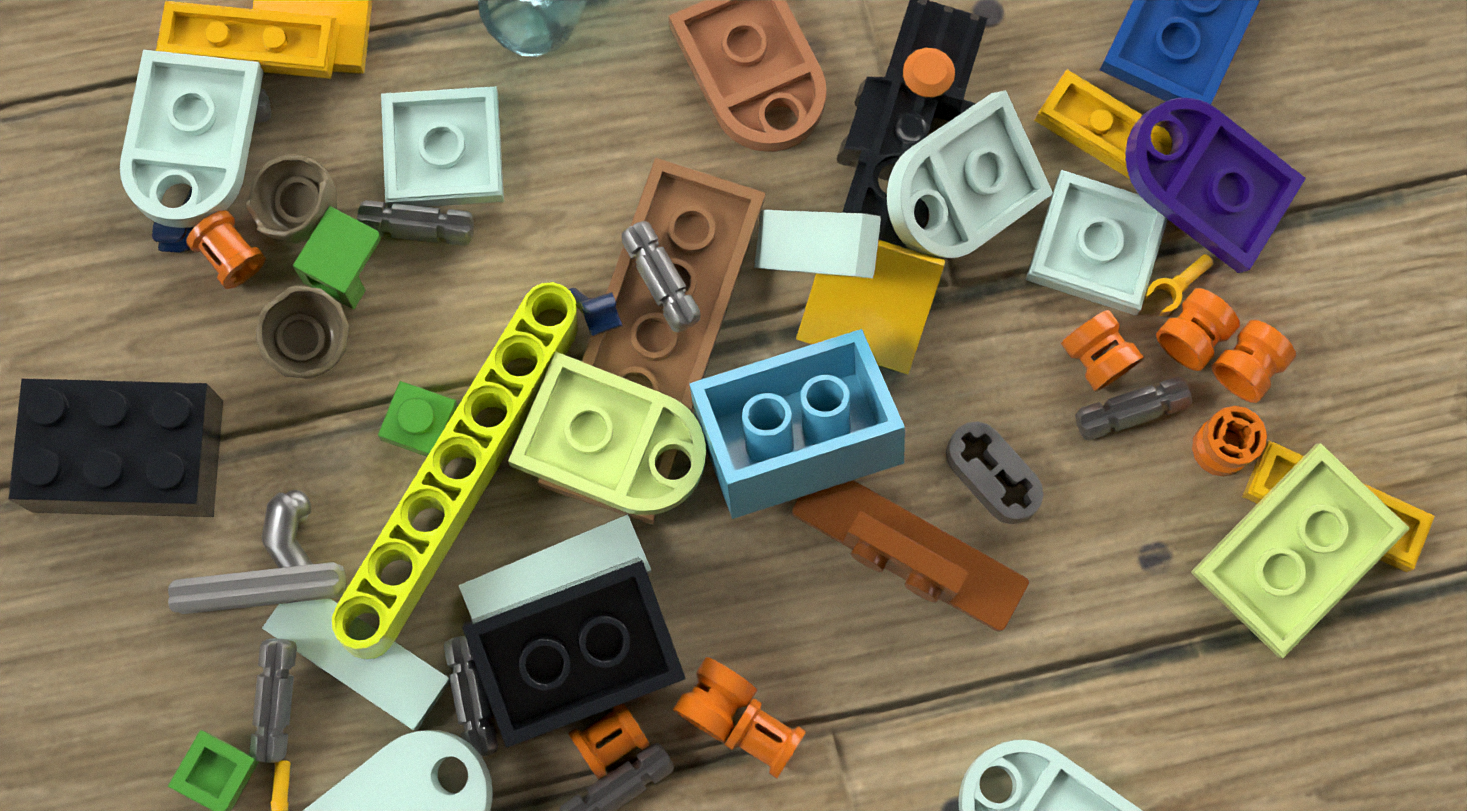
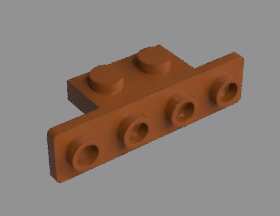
M854 480L799 497L792 509V515L795 518L852 549L850 555L861 564L877 572H883L884 569H887L905 579L904 586L917 596L933 603H937L938 599L997 632H1001L1006 628L1029 585V580L1025 576Z

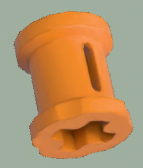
M221 210L199 222L189 233L186 242L192 251L201 252L219 273L217 279L225 289H232L255 275L263 266L266 257L258 247L251 248L234 227L235 218L227 210Z
M753 698L727 739L725 746L731 750L740 747L770 767L769 774L777 779L806 731L799 726L792 730L761 710L762 703Z
M624 703L612 707L613 711L583 731L575 728L568 733L598 780L606 776V767L634 748L638 747L644 750L650 746L646 736ZM616 731H622L619 736L603 747L596 748L597 744Z

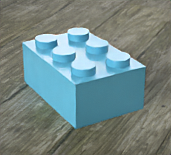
M862 329L689 383L694 415L702 428L706 450L732 519L904 464L905 426Z

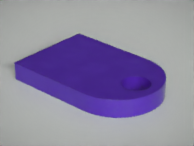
M1194 98L1171 99L1147 111L1133 126L1126 144L1125 154L1128 175L1141 198L1237 273L1251 269L1306 179L1217 108L1207 102ZM1155 125L1166 129L1171 136L1172 149L1168 155L1158 152L1152 144L1151 131Z

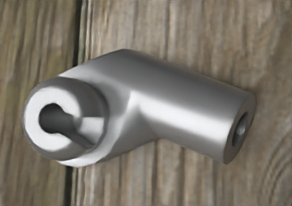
M291 490L286 494L279 492L267 504L262 542L278 568L313 564L296 539L299 522L305 521L312 510L309 498L300 490Z

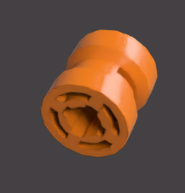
M1198 288L1194 289L1181 304L1182 313L1178 318H1169L1156 333L1157 341L1165 352L1176 362L1193 371H1201L1214 357V346L1218 342H1226L1240 327V320L1237 314L1224 300L1208 290Z
M1109 309L1085 322L1061 342L1069 356L1080 359L1085 366V378L1096 392L1123 376L1144 359L1135 344L1125 342L1119 334L1120 323ZM1113 345H1115L1114 348H1112L1111 350H1109L1108 352H1106L1105 354H1103L1102 356H1100L1098 359H1096L1095 361L1093 360V359H1095L1096 357H1098L1099 355H1101L1102 353H1104L1106 350H1108L1109 348H1111Z
M1250 320L1237 335L1238 344L1234 349L1225 350L1211 366L1217 380L1232 394L1250 403H1257L1271 388L1270 378L1275 373H1283L1296 358V351L1289 340L1277 329L1262 321Z
M1240 406L1225 407L1198 428L1192 443L1194 458L1202 469L1212 475L1223 477L1233 475L1261 455L1266 446L1267 432L1259 416L1248 408ZM1226 430H1232L1237 434H1233L1232 432H1228Z
M705 657L696 672L698 684L696 687L694 686L691 692L681 695L673 711L704 733L725 743L734 729L733 717L737 709L747 707L758 690L745 678L725 665Z

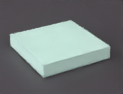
M496 86L381 94L385 203L388 208H392L394 203L431 207L504 202L499 102Z
M1061 170L1055 183L1026 280L1136 316L1142 308L1167 218L1146 203L1139 194Z

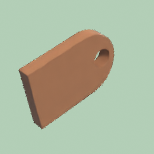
M704 0L669 15V27L717 122L731 139L749 149L774 152L791 148L811 135L823 114L826 100V82L822 69L786 0ZM786 107L794 112L797 122L787 130H777L767 123L765 115L772 108Z

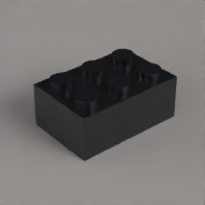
M21 378L8 499L32 513L214 517L223 400L207 383Z
M639 557L464 622L462 627L506 748L686 679L645 565Z

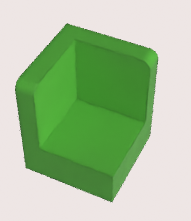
M329 206L293 264V267L304 284L311 288L324 290L336 301L354 310L366 291L359 275L379 244L381 237L377 230Z

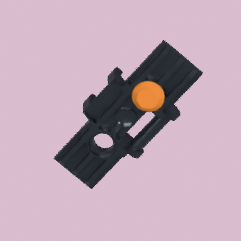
M909 0L885 77L867 76L859 86L855 99V106L857 107L849 134L842 140L837 155V162L844 166H850L852 160H858L842 213H863L880 216L878 240L909 249L898 237L892 226L887 208V194L880 188L878 178L889 181L891 172L898 159L909 148L928 136L933 118L951 121L976 104L964 100V96L988 20L986 17L930 0ZM919 198L915 204L914 216L917 224L924 229L929 210L926 203Z

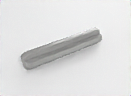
M330 562L178 579L169 584L168 605L171 611L175 613L190 614L338 598L343 596L346 591V572L342 565Z

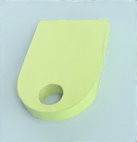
M555 352L508 463L513 468L621 511L636 515H654L677 507L694 492L704 471L706 444L698 420L678 400ZM677 449L689 457L691 468L684 477L670 480L658 473L655 467L656 460L666 450Z

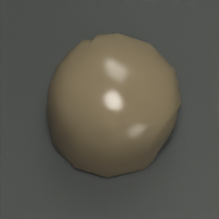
M286 155L267 162L253 178L246 209L258 227L257 231L274 240L298 244L309 240L329 206L337 209V192L332 178L320 163L310 157Z
M304 286L288 287L284 292L267 303L258 318L259 324L256 328L257 345L264 361L285 377L311 379L322 375L332 369L346 351L350 327L341 304L322 289Z

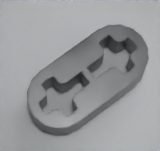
M978 421L968 422L955 431L946 449L947 462L952 471L991 515L1000 522L1019 524L1031 518L1041 506L1044 495L1042 484L1037 475L990 425ZM966 438L972 444L980 439L984 441L987 449L984 451L983 457L993 470L989 471L977 458L966 462L961 456L966 447L962 439ZM997 475L1011 488L1019 484L1026 488L1028 492L1022 499L1027 506L1025 509L1017 503L1009 508L1002 503L1001 498L1006 493V490L995 478Z

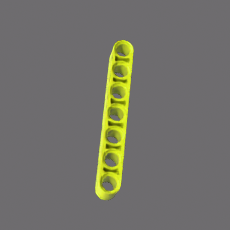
M554 282L541 283L533 287L526 294L336 605L332 615V630L342 646L354 657L364 660L375 659L385 654L393 645L522 429L555 352L566 355L574 342L578 332L576 300L571 291L563 285ZM547 309H556L566 315V318L555 326H544L536 321V317ZM525 357L537 364L536 368L525 376L517 377L510 375L506 371L507 365L517 358ZM488 407H497L507 414L499 425L486 428L475 422L476 416L481 410ZM466 457L476 463L474 471L463 479H452L444 474L446 466L453 459ZM435 508L445 514L442 524L431 532H421L413 528L415 517L425 509ZM403 560L412 564L411 575L404 583L390 586L381 582L383 569L389 563ZM364 613H372L380 617V625L372 637L359 641L349 637L351 622L357 616Z

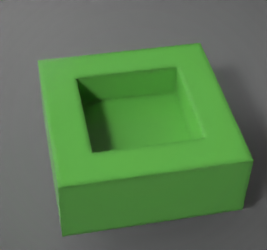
M399 381L378 437L383 442L427 457L457 409L458 404L454 399Z
M200 730L168 787L212 811H232L259 761L212 734Z

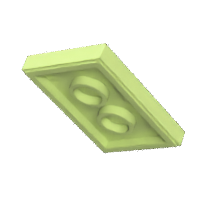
M1319 443L1313 446L1191 573L1277 657L1284 658L1410 528L1330 451Z

